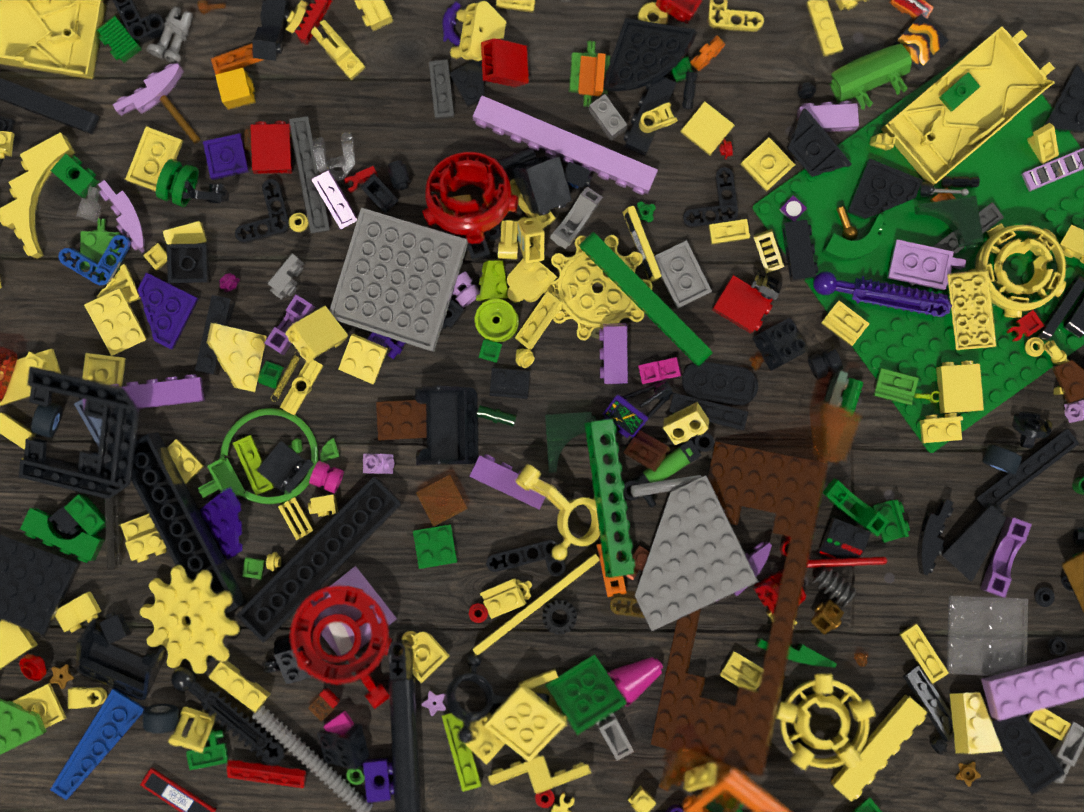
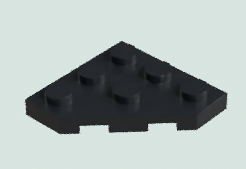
M869 158L847 213L865 220L916 198L923 180Z

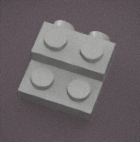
M292 254L267 283L272 287L270 291L281 300L288 295H293L298 283L292 278L294 276L297 277L302 272L304 263Z

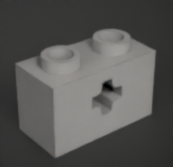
M605 94L589 105V112L611 141L626 131L627 123Z

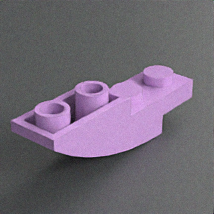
M178 63L169 64L164 68L165 70L148 75L147 79L143 80L147 86L146 88H139L134 91V94L128 97H121L117 100V103L113 104L116 112L122 116L135 108L141 114L151 109L160 102V97L163 95L167 96L179 81L183 73L181 66Z
M102 181L98 184L100 188L99 194L105 201L109 200L111 202V209L119 216L116 218L118 223L117 229L122 235L127 234L134 250L139 249L143 253L145 251L143 231L133 205L123 190L116 195L106 181Z

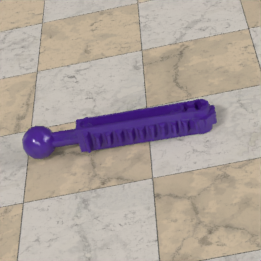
M823 271L817 274L813 280L814 289L818 294L830 295L834 291L852 294V300H856L858 304L861 301L864 303L868 302L872 303V305L878 304L880 306H887V308L894 307L903 311H915L918 314L925 313V315L930 314L934 317H943L949 314L952 307L948 295L936 294L933 291H921L917 288H905L902 285H889L886 282H873L872 279L868 281L865 280L864 276L861 279L855 278V282L851 283L837 280L833 273Z

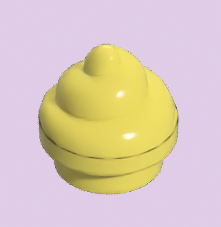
M530 349L516 350V363L519 366L527 368L534 362L535 358Z

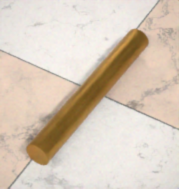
M163 95L160 97L162 104L194 144L198 143L201 139L167 96Z

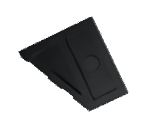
M473 60L449 73L468 108L478 103L481 96H484L482 60Z

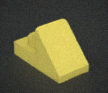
M1051 123L1033 132L1034 136L1028 139L1029 145L1041 164L1059 155L1055 128Z

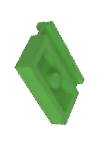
M881 368L879 369L873 396L912 405L919 378Z

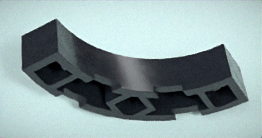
M263 0L260 14L262 27H257L253 38V58L276 61L278 54H282V41L286 22H288L286 20L290 14V10H288L289 0Z

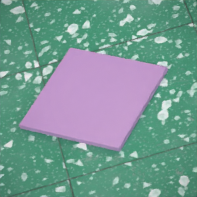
M356 566L331 585L352 586L363 589V592L370 595L381 606L386 615L388 625L397 619ZM329 592L323 593L325 597L316 602L312 600V605L315 606L320 601L331 597ZM334 605L318 615L314 626L316 627L323 618L333 614L346 615L356 621L361 617L362 612L350 605ZM377 616L378 622L381 623V617L378 618ZM341 623L346 628L353 645L355 636L352 629ZM368 623L359 627L361 631L360 648L371 640V628ZM327 626L321 635L335 653L341 656L330 628Z

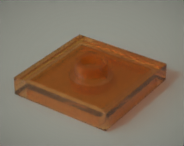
M451 475L416 492L433 527L468 509Z

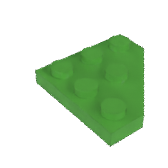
M0 699V755L47 732L38 713L34 711L29 712L14 702Z

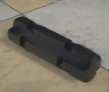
M687 71L685 78L687 82H685L683 94L685 99L682 102V108L692 109L697 73Z
M944 176L941 179V186L943 188L951 186L952 188H967L969 186L970 188H976L980 184L978 176H971L970 178L969 176H953L952 178Z

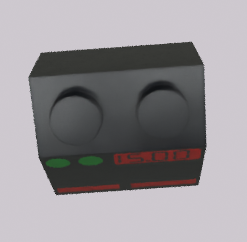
M830 518L817 554L829 559L860 558L871 532L838 519Z

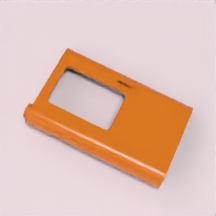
M732 768L718 779L716 785L709 786L698 796H687L682 802V810L684 812H710L704 806L722 791H728L754 812H791L735 768Z

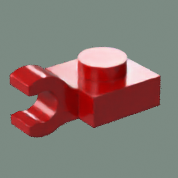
M374 166L344 179L345 183L354 182L353 187L348 188L349 192L356 191L358 185L366 182L373 174L378 177Z

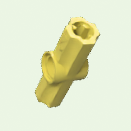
M315 360L304 364L298 377L292 382V387L280 408L294 416L296 415L322 370V364ZM304 381L306 389L300 392L297 386L299 382Z

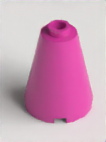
M650 657L610 670L607 673L626 700L627 704L625 706H629L662 674L661 669L663 667L658 659Z

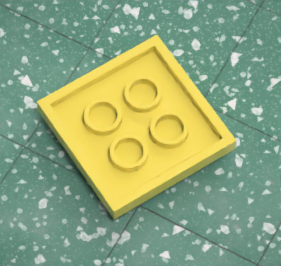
M521 684L485 722L484 727L530 762L567 724V719Z

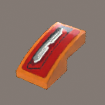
M890 0V3L901 13L909 14L914 20L921 14L927 19L934 8L925 0Z

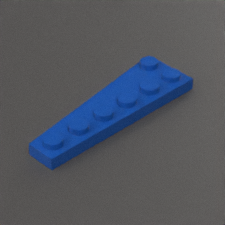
M112 689L50 790L65 800L69 799L139 719L145 707L118 690Z

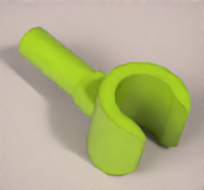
M933 391L929 394L915 393L914 397L929 399L930 402L936 403L940 400H934L933 394H940V392Z

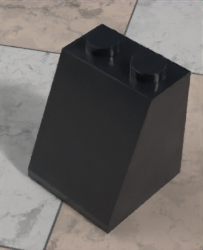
M541 156L510 168V172L531 213H538L539 216L550 213V209L563 208L566 206L565 203L572 201L558 156Z

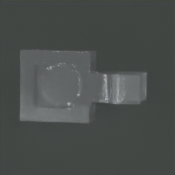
M89 187L88 199H81L77 217L97 223L102 204L97 203L100 196L99 189Z

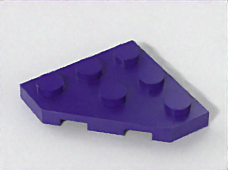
M146 273L137 290L144 306L147 321L152 330L153 339L155 342L173 350L199 299Z
M231 487L224 490L200 509L204 521L207 522L213 537L216 538L222 553L228 560L242 551V544L239 543V535L242 534L241 521L238 520V512L241 511V507Z

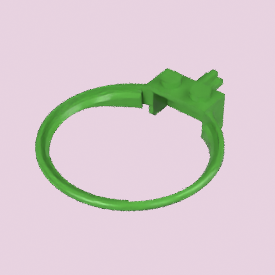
M265 408L248 413L239 419L226 434L222 443L219 460L207 466L214 479L198 487L199 492L204 498L219 489L222 493L231 487L235 496H242L257 503L277 504L288 501L299 495L310 484L311 474L318 462L316 439L303 420L285 410ZM263 415L285 417L297 424L307 436L311 448V462L314 465L308 471L304 480L288 495L262 497L245 491L228 458L225 459L234 434L243 424L255 417Z

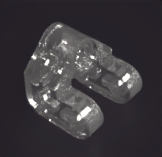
M351 132L341 134L344 157L330 158L328 161L324 138L313 139V153L317 170L322 173L329 169L336 181L343 180L355 165L354 142ZM335 167H341L342 170H341V171H336V170H334V168H335Z

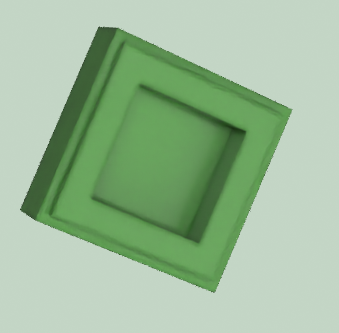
M245 557L242 577L262 579L265 560Z

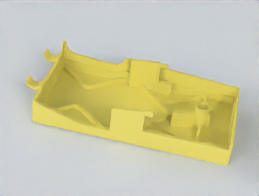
M0 0V64L93 79L100 43L98 38L100 33L97 29L103 25L106 5L101 0Z
M1000 27L881 129L890 137L896 136L894 145L925 182L934 185L1012 120L1015 115L1055 83L1046 78V75L1055 69L1053 65L1048 62L1039 69L1018 45L1027 37L1023 30L1012 37L1007 30ZM969 72L981 87L955 110L950 112L939 97Z

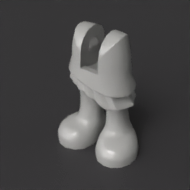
M176 6L172 8L165 19V28L157 44H149L146 50L158 58H165L171 63L180 64V46L182 40L186 41L193 14L185 11L179 21L181 9ZM173 33H175L170 49L167 50L171 36Z

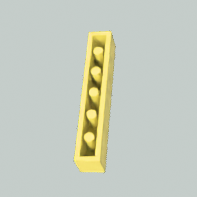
M904 695L867 738L859 752L863 758L862 761L851 769L844 765L830 783L850 801L857 799L862 794L863 787L866 784L869 785L874 780V774L887 765V759L899 751L900 744L904 739L908 740L911 737L915 726H919L924 722L927 712L912 698Z

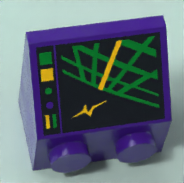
M619 395L615 397L602 414L605 417L603 420L613 419V423L620 428L618 432L625 438L629 436L633 438L649 419Z

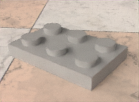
M687 240L654 256L662 275L661 278L677 309L712 292Z

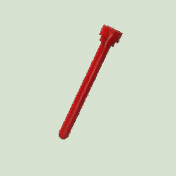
M887 558L808 560L807 568L881 565L887 563Z

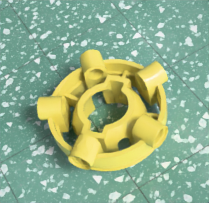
M1001 223L987 231L989 238L978 252L975 269L969 271L988 270L992 303L1004 309L1005 317L1021 318L1023 311L1038 308L1050 301L1054 296L1059 297L1066 286L1064 281L1066 261L1063 250L1056 241L1057 237L1050 230L1030 225H1014L1004 228ZM1014 231H1027L1037 235L1034 240L1028 238L1024 242H1021V239H1015L1007 243L1001 250L995 247L1016 236ZM1030 250L1037 256L1032 262L1034 265L1033 277L1026 284L1015 285L1007 278L1006 272L1002 270L1003 263L1011 254H1025ZM1050 250H1052L1057 263V272L1052 273L1053 269L1047 270L1046 268L1047 263L1053 260L1049 252ZM990 251L997 255L994 264L995 276L997 278L996 280L994 278L992 264H988V257ZM992 282L996 284V286L999 288L998 290L995 289ZM1037 292L1042 299L1038 302L1029 303V298L1014 296L1005 298L1001 293L1019 295Z
M821 673L815 674L814 680L807 681L796 687L788 695L785 702L780 701L775 718L780 720L782 737L787 747L794 754L790 760L799 767L806 770L808 765L819 768H833L845 764L848 769L857 766L863 759L859 752L868 736L869 718L875 716L869 699L862 701L851 688L833 680L832 674ZM812 686V690L815 693L806 697L802 691ZM833 686L846 692L840 699L832 694H828V696L821 694L833 693ZM800 694L803 700L798 706L791 703ZM849 697L853 700L848 702L853 718L858 722L857 733L852 743L847 738L851 718L844 704ZM815 702L820 708H832L841 718V728L838 731V735L832 740H820L814 737L809 729L811 714L807 709ZM786 722L793 723L796 732L789 737L786 730ZM800 738L811 748L833 749L836 755L828 758H814L815 755L798 742L794 746L791 741Z

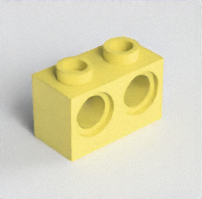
M698 402L664 418L663 429L674 445L687 442L697 434L705 433L709 428V418Z

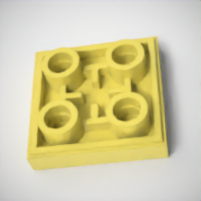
M704 102L681 130V133L707 154L711 155L734 127V124Z

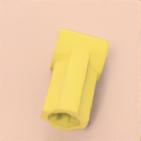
M510 220L502 221L498 258L517 259V222Z

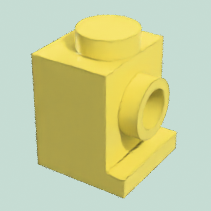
M336 494L310 498L311 502L308 503L310 514L318 513V517L330 515L329 511H332V514L338 513Z
M642 786L628 799L632 804L631 806L637 812H649L656 804L655 798Z

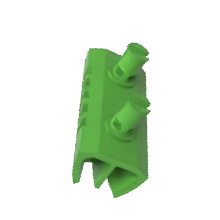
M897 44L870 53L839 68L831 74L834 79L830 84L837 102L841 103L856 97L861 109L864 110L865 104L868 107L873 104L866 91L887 82H891L897 95H899L900 89L905 92L908 87L901 76L910 73L911 56L902 44Z

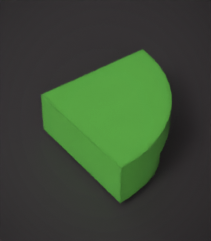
M335 438L329 440L323 446L320 461L324 462L340 457Z

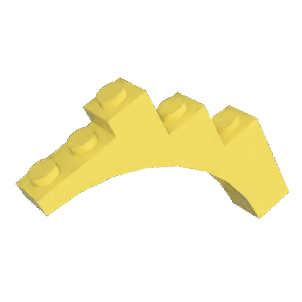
M58 133L20 154L23 160L21 164L28 172L9 181L11 186L9 190L16 200L0 208L1 224L4 227L14 229L16 236L22 239L25 244L23 249L26 254L36 259L43 256L35 229V211L38 197L44 183L52 173L50 170L65 153L69 156L75 153L67 137L62 133Z

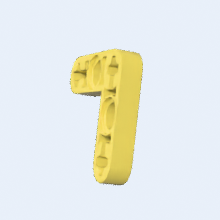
M709 0L708 23L712 28L754 32L760 30L763 25L764 18L758 12L727 10V0H724L721 5H716L713 0ZM716 10H720L719 18L722 20L719 23H715V19H712L716 15ZM731 17H740L741 23L739 25L732 24ZM745 17H747L746 21H752L753 18H756L760 22L756 26H753V22H747L746 26L743 25Z

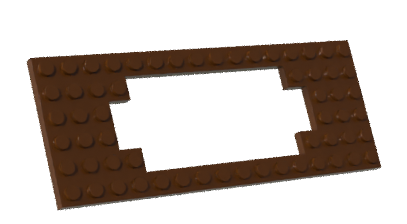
M715 442L708 480L729 523L738 525L742 506L776 513L772 533L791 537L759 691L743 687L739 688L736 706L701 697L705 677L688 673L701 608L677 619L651 745L763 776L828 469L827 463Z

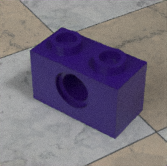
M389 757L365 760L363 765L367 802L391 800L392 794H394V785L390 778V775L393 774V765L389 763ZM375 776H383L385 782L378 784L375 781Z

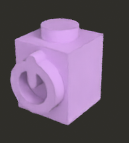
M1084 399L1064 404V413L1069 423L1084 420Z
M363 454V473L393 474V454Z

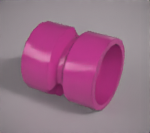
M318 461L311 474L309 483L317 487L324 486V490L335 494L342 481L344 471L336 467L331 469L329 464Z

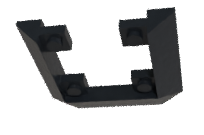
M30 366L27 386H31L30 403L48 407L51 405L52 392L85 399L84 415L102 419L99 452L82 450L79 456V464L47 457V441L28 437L25 442L24 457L20 459L19 478L110 499L129 486L132 478L139 409L124 388Z

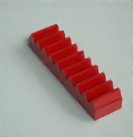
M314 0L315 4L310 3L312 11L306 10L308 17L302 18L304 24H299L301 30H295L300 42L306 45L309 44L313 37L312 29L314 27L318 28L333 0Z

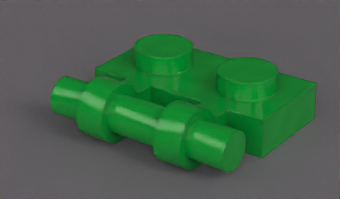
M223 729L211 730L208 737L210 746H205L202 753L194 750L186 751L189 771L228 763L226 742L218 744L217 738L224 737Z

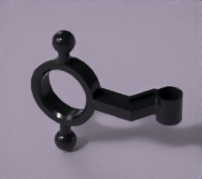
M475 652L470 653L466 658L469 673L455 677L449 683L445 693V700L449 711L454 717L463 721L462 729L458 732V739L464 744L471 742L473 739V732L470 729L471 722L483 719L489 713L491 707L499 708L508 699V697L494 695L488 680L476 673L482 659ZM472 681L483 689L486 702L480 712L470 713L459 706L455 695L459 683ZM535 693V695L549 705V695Z

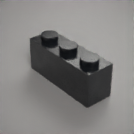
M807 220L784 223L781 228L790 282L815 278L816 273H818V265L813 260L815 247L810 241V236H812L811 225L807 223Z

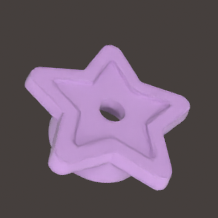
M431 691L428 692V699L422 703V706L429 708L431 716H434L438 710H446L443 704L445 694L435 695Z

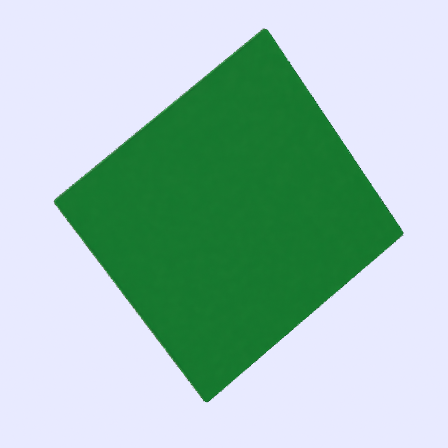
M972 51L840 143L837 147L852 163L851 166L835 169V171L825 172L811 177L804 169L753 205V211L767 230L772 229L776 243L785 255L781 226L792 221L780 209L794 195L807 207L796 221L807 220V223L811 225L812 236H810V241L815 247L813 260L818 265V273L816 275L820 272L828 271L833 273L837 280L851 283L855 282V278L861 279L864 276L865 280L868 281L872 279L873 282L880 281V283L886 282L889 285L895 284V286L902 285L905 288L910 287V289L917 288L921 291L926 290V292L933 291L936 294L948 295L950 299L948 285L945 290L918 284L910 286L908 282L887 278L895 240L933 247L954 231L930 201L939 193L935 192L933 196L928 198L920 197L921 186L915 199L879 213L886 217L883 222L886 226L881 234L878 233L884 239L875 250L866 256L856 260L842 261L823 254L822 251L831 235L835 233L843 237L842 232L844 228L836 208L844 206L851 226L857 229L858 235L853 241L864 238L874 218L877 216L874 215L864 220L847 213L869 158L922 179V182H925L895 145L886 151L869 145L871 137L879 133L885 134L881 129ZM1042 93L945 176H950L951 178L953 176L979 177L980 184L978 187L970 188L969 186L965 188L969 191L967 196H962L961 194H953V196L970 218L990 203H994L1004 218L987 231L1001 223L1004 228L1014 225H1030L1050 230L1057 237L1056 241L1060 245L1071 225L1084 230V169L1029 192L1021 174L1044 164L1040 163L1029 145L1028 139L1034 136L1033 132L1043 127L1052 110V107ZM1055 130L1059 155L1046 163L1082 149L1069 131L1059 132V130ZM941 180L934 184L935 189H945L941 186ZM951 186V187H949L948 189H950V190H962V189H964V188H952V186ZM987 231L953 255V258L966 260L965 268L962 269L952 267L951 273L968 272L971 269H975L978 252L989 238ZM1014 231L1016 236L995 247L1001 250L1007 243L1015 239H1021V242H1024L1028 238L1034 240L1037 235L1027 231ZM1030 250L1025 254H1011L1005 259L1002 270L1006 272L1007 278L1013 284H1026L1033 277L1034 265L1032 262L1037 256ZM1050 250L1049 252L1053 260L1047 263L1046 268L1047 270L1053 269L1052 273L1057 272V263L1052 250ZM990 251L988 257V264H992L994 278L996 280L997 278L995 276L994 264L997 255ZM1065 256L1066 273L1064 281L1066 286L1059 297L1054 296L1044 305L1032 309L1043 324L1074 278L1079 274L1084 277V264L1080 262V259ZM814 278L804 280L827 313L831 311L838 301H841L870 323L852 348L876 381L879 369L882 368L919 378L915 393L929 394L933 391H938L936 368L941 367L942 363L954 362V365H962V361H973V364H980L984 410L957 412V417L963 416V420L960 421L961 432L1056 365L1051 361L1050 355L1045 350L1037 357H1032L1025 351L1027 340L1034 337L1040 338L1037 336L1040 329L1029 337H1026L1023 333L1020 340L1013 342L1012 339L1017 336V333L1012 331L1007 334L1006 331L1011 327H1018L1015 321L1020 318L1005 317L1004 309L993 303L996 347L956 350L951 309L950 313L943 317H934L930 314H918L915 311H903L894 307L887 308V306L872 305V303L868 302L864 303L861 301L858 304L856 300H852V294L834 291L830 295L818 294L813 286ZM992 282L995 289L998 290L999 288L996 286L994 282ZM1084 288L1054 334L1048 340L1050 343L1053 340L1058 348L1063 350L1067 356L1084 345V335L1078 338L1063 328L1068 316L1083 295ZM1037 292L1019 295L1001 293L1005 298L1011 296L1029 298V303L1038 302L1042 299ZM1032 310L1023 311L1022 317ZM1034 343L1033 349L1037 350L1038 345ZM934 393L933 399L939 400V395ZM913 397L912 405L892 401L921 443L920 420L926 419L925 416L937 415L938 418H945V414H950H940L939 402L932 403L929 399ZM949 441L922 444L929 453H934Z

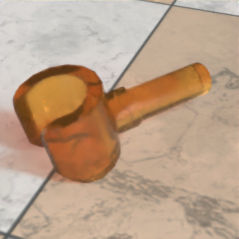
M206 0L197 2L199 11L202 14H206L213 9L225 8V3L208 5Z

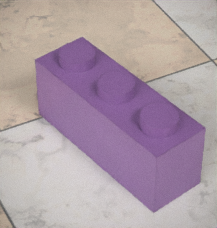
M626 323L603 324V329H599V340L603 341V348L599 349L600 360L603 359V367H600V378H604V384L628 383Z

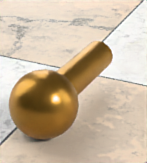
M844 206L836 208L844 228L842 232L843 238L850 241L855 240L858 232L855 227L851 226Z

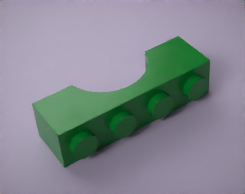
M38 508L29 509L20 528L25 531L26 536L33 539L38 537L43 540L42 543L51 547L54 545L58 546L61 552L68 555L73 553L78 556V560L85 563L96 560L105 539L97 535L90 536L87 532H82L73 539L64 538L58 534L53 522L49 520L52 516L51 514Z

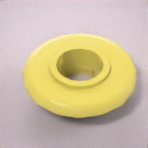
M650 2L641 7L638 13V20L651 22L647 16L650 13H655L658 15V20L653 23L666 25L668 14L655 6L656 2Z

